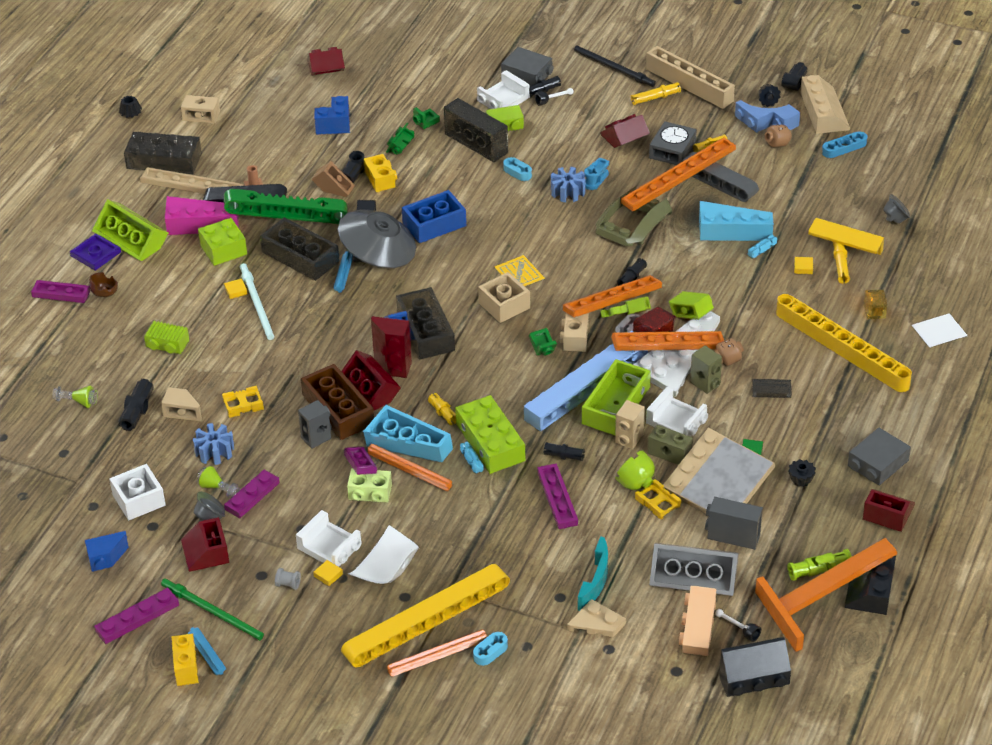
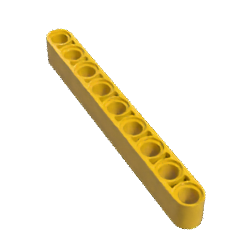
M789 294L778 296L776 315L892 389L898 392H906L910 389L912 371L908 367Z
M491 564L348 640L343 644L341 652L353 667H361L504 590L509 585L510 578L497 564Z

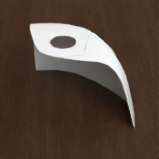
M389 525L368 556L354 571L348 574L374 583H391L404 572L419 547Z

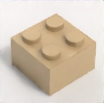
M509 272L478 286L479 304L500 323L530 309V291Z

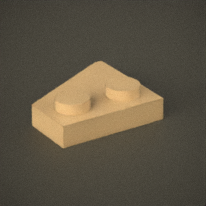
M591 599L567 624V630L574 632L575 628L587 630L588 634H602L603 636L614 637L626 624V618Z

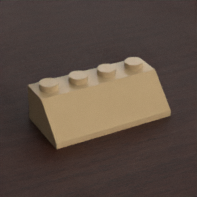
M819 75L802 77L801 96L816 134L850 130L834 87Z

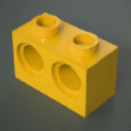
M384 154L364 158V172L375 192L396 187L397 173L395 170H392L390 160H387Z
M193 634L171 636L177 686L199 683Z

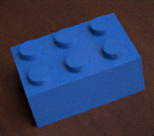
M447 190L403 206L402 222L418 243H422L467 226L466 209Z

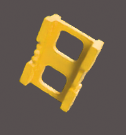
M257 385L246 388V391L239 390L235 393L231 391L222 394L229 418L239 416L240 412L264 410ZM257 395V401L248 402L246 397ZM238 399L239 405L228 406L227 402Z
M656 479L653 480L652 485L643 491L635 492V499L653 511V514L659 519H663V516L681 506V499L674 493L670 494L664 488V485ZM653 490L658 495L653 499H648L644 494ZM667 501L672 506L667 510H662L658 505Z

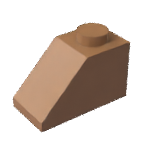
M332 161L318 169L311 179L323 192L347 197L355 186Z

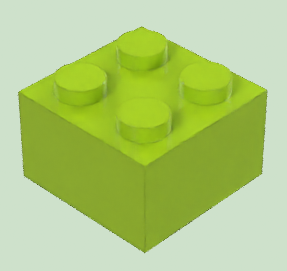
M232 218L198 229L200 246L214 266L247 255L245 237Z

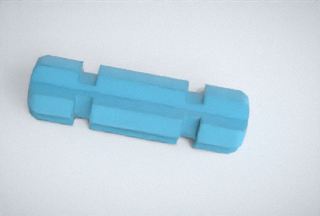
M770 235L748 249V256L755 258L777 244V237Z
M467 441L461 443L460 450L472 467L473 472H482L484 470L483 464L471 444Z

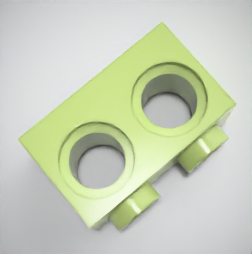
M351 468L347 485L348 499L389 502L392 487L391 471L377 470L376 474L357 475L354 469Z

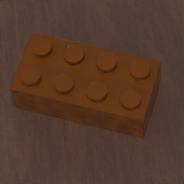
M335 364L301 378L302 395L310 404L319 400L323 406L326 405L331 414L329 419L332 431L340 440L365 430L374 419L373 407Z

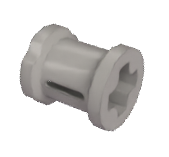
M279 568L275 575V586L280 587L283 585L292 587L293 590L298 589L301 573L299 571L295 573L287 572L283 568Z

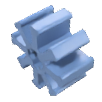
M563 167L558 168V174H551L552 197L556 198V196L560 195V201L566 202L567 196H570L573 202L578 201L579 195H585L584 172L581 171L576 174V168L570 167L569 173H566Z
M210 423L207 424L208 433L200 428L195 431L196 438H193L195 456L198 457L200 455L202 463L207 464V461L213 457L214 465L221 464L220 455L226 457L227 460L232 457L231 449L234 450L232 431L227 433L226 425L221 424V427L214 431V425Z

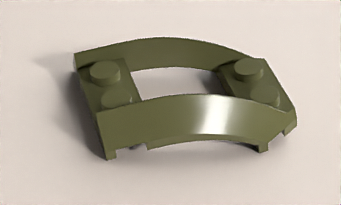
M635 186L612 202L596 223V234L624 246H633L634 242L642 245L649 232L660 221L665 219L666 214L671 215L673 210L667 198L661 202L653 199L638 208L647 214L634 232L608 222L613 214L623 206L621 198L636 190Z

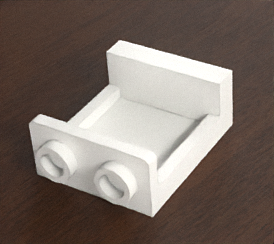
M507 70L501 73L502 81L487 90L481 86L477 88V101L490 109L518 105L530 98L529 84Z
M666 387L647 408L646 424L653 427L660 425L690 437L694 436L698 427L707 421V405L702 404L699 409L673 398L674 389Z
M323 510L296 534L297 549L323 563L328 560L338 567L344 564L348 557L360 548L362 543L359 530H355L351 534L330 523L328 513Z

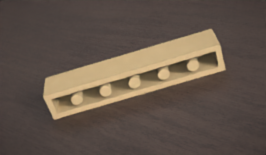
M659 46L646 53V70L673 84L679 82V87L722 109L734 102V84Z

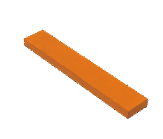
M649 275L563 305V311L575 318L662 288V282Z
M721 331L612 333L611 337L615 351L699 350L703 346L716 349L717 344L724 341Z
M884 538L779 599L788 613L793 615L897 555V551Z

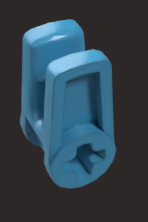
M598 158L584 170L586 189L595 190L609 175V171L606 169L609 166L608 160Z

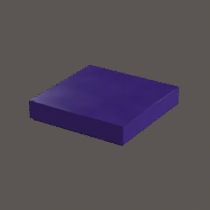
M95 233L72 249L70 256L96 271L120 254L121 248Z

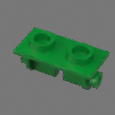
M406 123L403 128L400 126L395 133L396 136H392L387 143L389 147L386 153L392 150L396 155L401 154L411 142L415 133L413 130L407 129L409 123Z

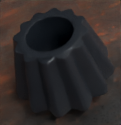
M764 84L759 90V101L762 105H766V107L774 106L775 103H778V99L781 98V91L776 86Z
M126 96L121 99L119 108L121 116L133 118L141 113L142 107L136 97Z
M799 459L789 465L788 472L794 485L804 487L811 483L816 474V467L813 466V463H809L808 460L803 461Z

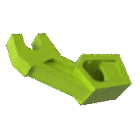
M641 297L626 301L625 305L601 310L600 312L602 318L623 313L629 315L651 309L649 297Z

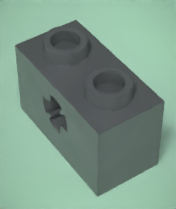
M317 400L298 410L301 438L311 449L331 439L332 426L329 419L331 414L326 405L323 406Z

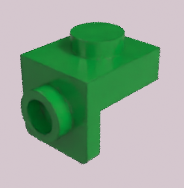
M417 107L413 108V121L423 130L440 122V116L433 110L428 109L422 112Z
M547 328L529 334L537 356L541 354L546 356L554 352L557 342L556 340L552 341Z

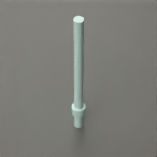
M243 263L240 265L242 280L247 285L267 339L272 340L274 339V334L253 283V275L248 270L247 265Z

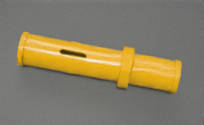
M676 82L666 86L660 85L659 88L631 95V101L634 100L632 104L636 105L661 97L667 98L668 95L680 93L681 87H678L680 84Z
M833 242V255L837 265L838 282L843 284V280H845L846 284L850 281L847 266V250L845 245Z

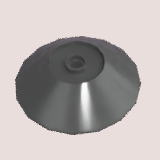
M360 209L349 212L340 219L338 226L340 240L346 249L361 261L381 268H397L407 265L414 258L417 246L413 235L404 224L391 215L376 210Z

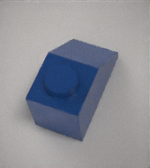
M126 531L85 540L92 572L113 567L129 548Z

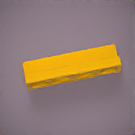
M815 218L808 230L809 235L873 254L881 255L883 251L884 237L823 219Z

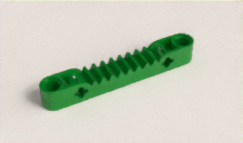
M229 189L224 193V209L230 214L339 224L340 219L348 213L347 203L341 199L321 197L315 200L313 198L307 200L304 197L301 200L298 196L296 199H293L292 196L286 198L285 195L280 198L278 194L272 197L271 194L265 196L264 193L260 195L255 191Z

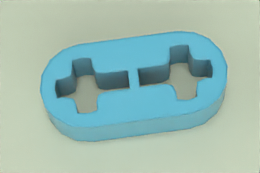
M512 157L504 160L503 168L507 174L521 181H528L532 178V168L529 165Z
M494 632L485 638L473 650L474 662L484 666L494 661L507 650V636L502 632Z

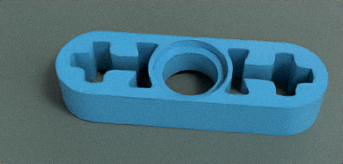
M858 131L825 142L822 154L827 158H834L865 147L867 145V134Z

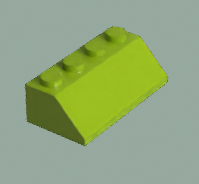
M107 199L92 229L93 232L119 246L123 251L140 261L145 260L160 250L168 235V232L121 203Z

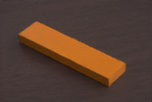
M763 576L757 578L756 595L795 652L802 650L804 634Z

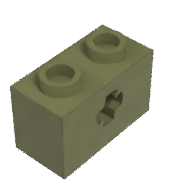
M703 346L693 353L690 383L706 394L713 389H717L721 383L722 356L707 346Z
M656 425L648 436V454L679 465L692 449L693 437Z

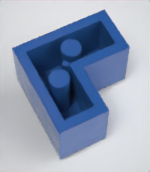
M348 96L331 97V107L315 108L316 135L350 133Z

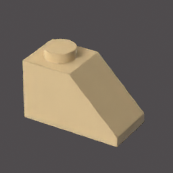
M168 387L161 403L163 416L201 422L200 405L188 390Z

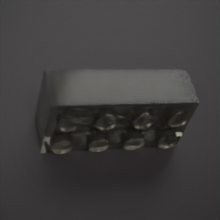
M459 98L444 106L445 135L492 162H496L508 154L507 125Z
M133 132L124 151L126 169L146 170L149 167L183 174H194L202 154L200 137Z
M285 217L260 235L262 253L315 281L340 262L337 244Z
M432 287L396 295L397 313L407 312V320L410 326V341L419 360L455 351L454 332Z

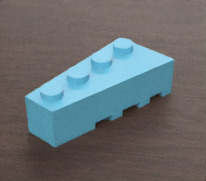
M700 201V240L762 241L768 236L773 235L774 223L772 212Z
M388 405L382 408L363 431L366 446L368 447L371 444H375L391 452L443 462L453 450L449 433Z

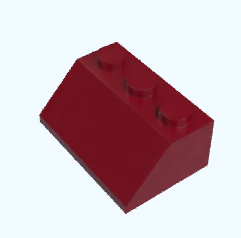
M372 316L371 328L374 359L390 376L407 378L412 364L409 321Z
M358 350L354 352L341 371L373 407V411L391 403L401 389L398 383L371 355Z

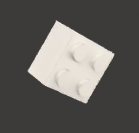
M147 464L110 478L112 495L128 521L166 506L163 488Z

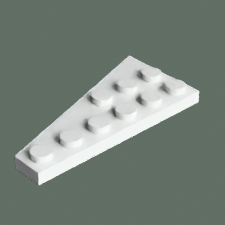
M710 311L699 320L691 319L676 332L715 331L720 322V316ZM651 350L633 365L650 370V382L663 390L666 387L674 389L673 396L676 397L678 390L685 383V378L691 372L692 354L697 350Z

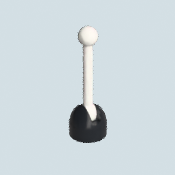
M569 88L567 91L550 95L545 92L535 93V101L538 106L545 105L549 98L565 94L571 95L574 91L572 88Z
M717 609L715 611L717 617H722L742 628L746 639L755 642L759 638L762 631L760 626L754 623L743 625L724 614L723 610Z

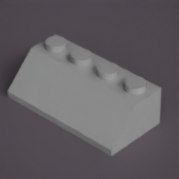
M654 543L649 585L690 590L691 586L715 588L716 594L733 596L739 553Z

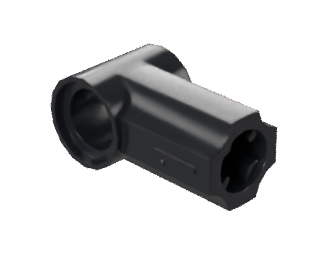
M798 62L794 64L789 73H784L781 81L782 87L799 91L802 77H805L808 70L804 63Z
M353 151L349 154V161L342 171L352 183L355 182L359 174L364 172L365 156L361 151Z

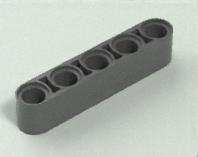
M696 152L690 153L687 157L680 161V163L688 159L689 157L695 155ZM717 162L692 176L742 202H747L759 191L755 181Z

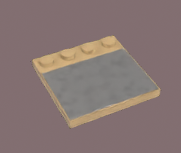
M708 427L663 485L670 494L674 493L682 501L706 514L707 506L712 504L714 496L747 504L775 468V463Z

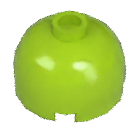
M643 450L637 452L639 456L635 459L630 457L618 470L617 474L619 477H615L622 486L629 490H639L642 487L646 489L653 482L652 477L655 473V466L652 459Z

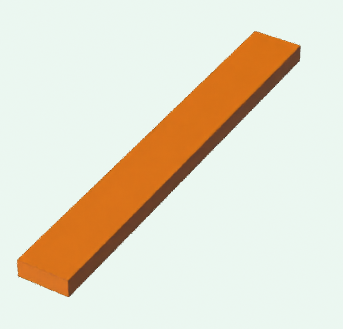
M725 137L721 138L621 198V204L632 212L735 151L736 145Z

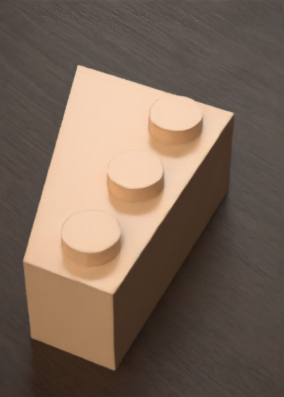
M691 586L690 593L685 594L684 605L688 606L687 613L683 612L682 625H685V631L680 632L679 645L683 646V653L708 656L712 625L714 623V610H716V589Z

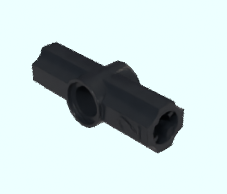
M148 379L138 381L132 394L127 395L125 398L124 411L118 422L119 426L126 431L135 429L141 415H145L148 410V400L154 389L153 383L149 382Z

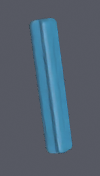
M346 251L342 256L335 280L334 290L338 291V293H341L345 288L353 260V255L349 251Z
M192 627L188 634H193L198 651L215 675L224 674L226 667L200 629Z

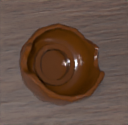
M104 272L94 273L89 278L90 290L98 297H110L118 289V282L114 277L107 278Z

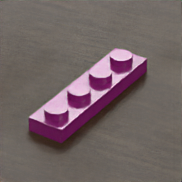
M557 463L537 467L539 479L558 529L578 526V518Z
M167 587L95 625V632L107 644L179 606V601Z

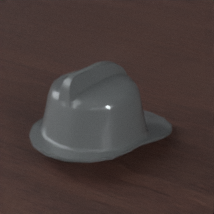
M890 194L889 201L883 209L887 215L886 220L900 224L907 218H910V213L896 196Z
M200 491L197 493V503L193 513L199 518V521L225 517L224 506L216 498L206 492Z

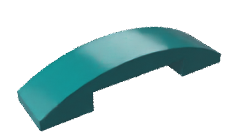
M600 536L595 549V565L598 567L592 583L583 581L578 594V611L591 599L595 601L605 585L608 574V547L605 537Z

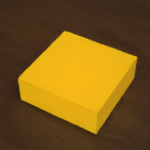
M795 257L794 273L813 274V257Z
M242 279L224 283L225 290L230 299L247 295V289Z
M326 560L313 572V575L316 579L330 586L343 575V569Z

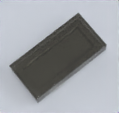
M752 379V397L791 398L792 396L791 380Z

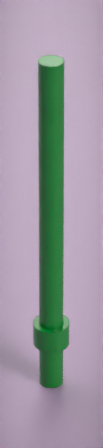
M166 578L162 580L161 586L168 587L178 598H185L259 641L263 639V632L189 592L185 586L179 583L175 584Z

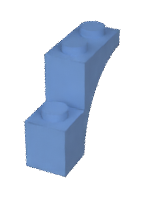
M740 100L735 105V117L756 133L771 125L783 124L790 130L799 126L800 112L790 104L778 108H760Z

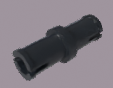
M555 76L548 80L543 79L539 83L529 86L530 97L537 92L546 93L552 88L561 86L560 78Z
M638 258L617 280L618 286L636 280L641 271L647 267V262L644 259Z
M548 442L544 445V449H546V451H543L544 455L557 456L562 460H566V458L584 460L585 454L583 453H585V449L574 448L569 447L568 444L557 445Z

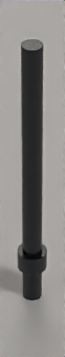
M578 45L574 48L575 52L628 75L641 84L645 83L652 87L656 84V81L646 77V74L637 73Z

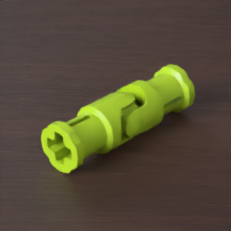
M843 549V552L835 554L830 552L806 558L802 562L788 563V574L792 581L807 575L811 577L823 574L851 558L852 555L849 549Z

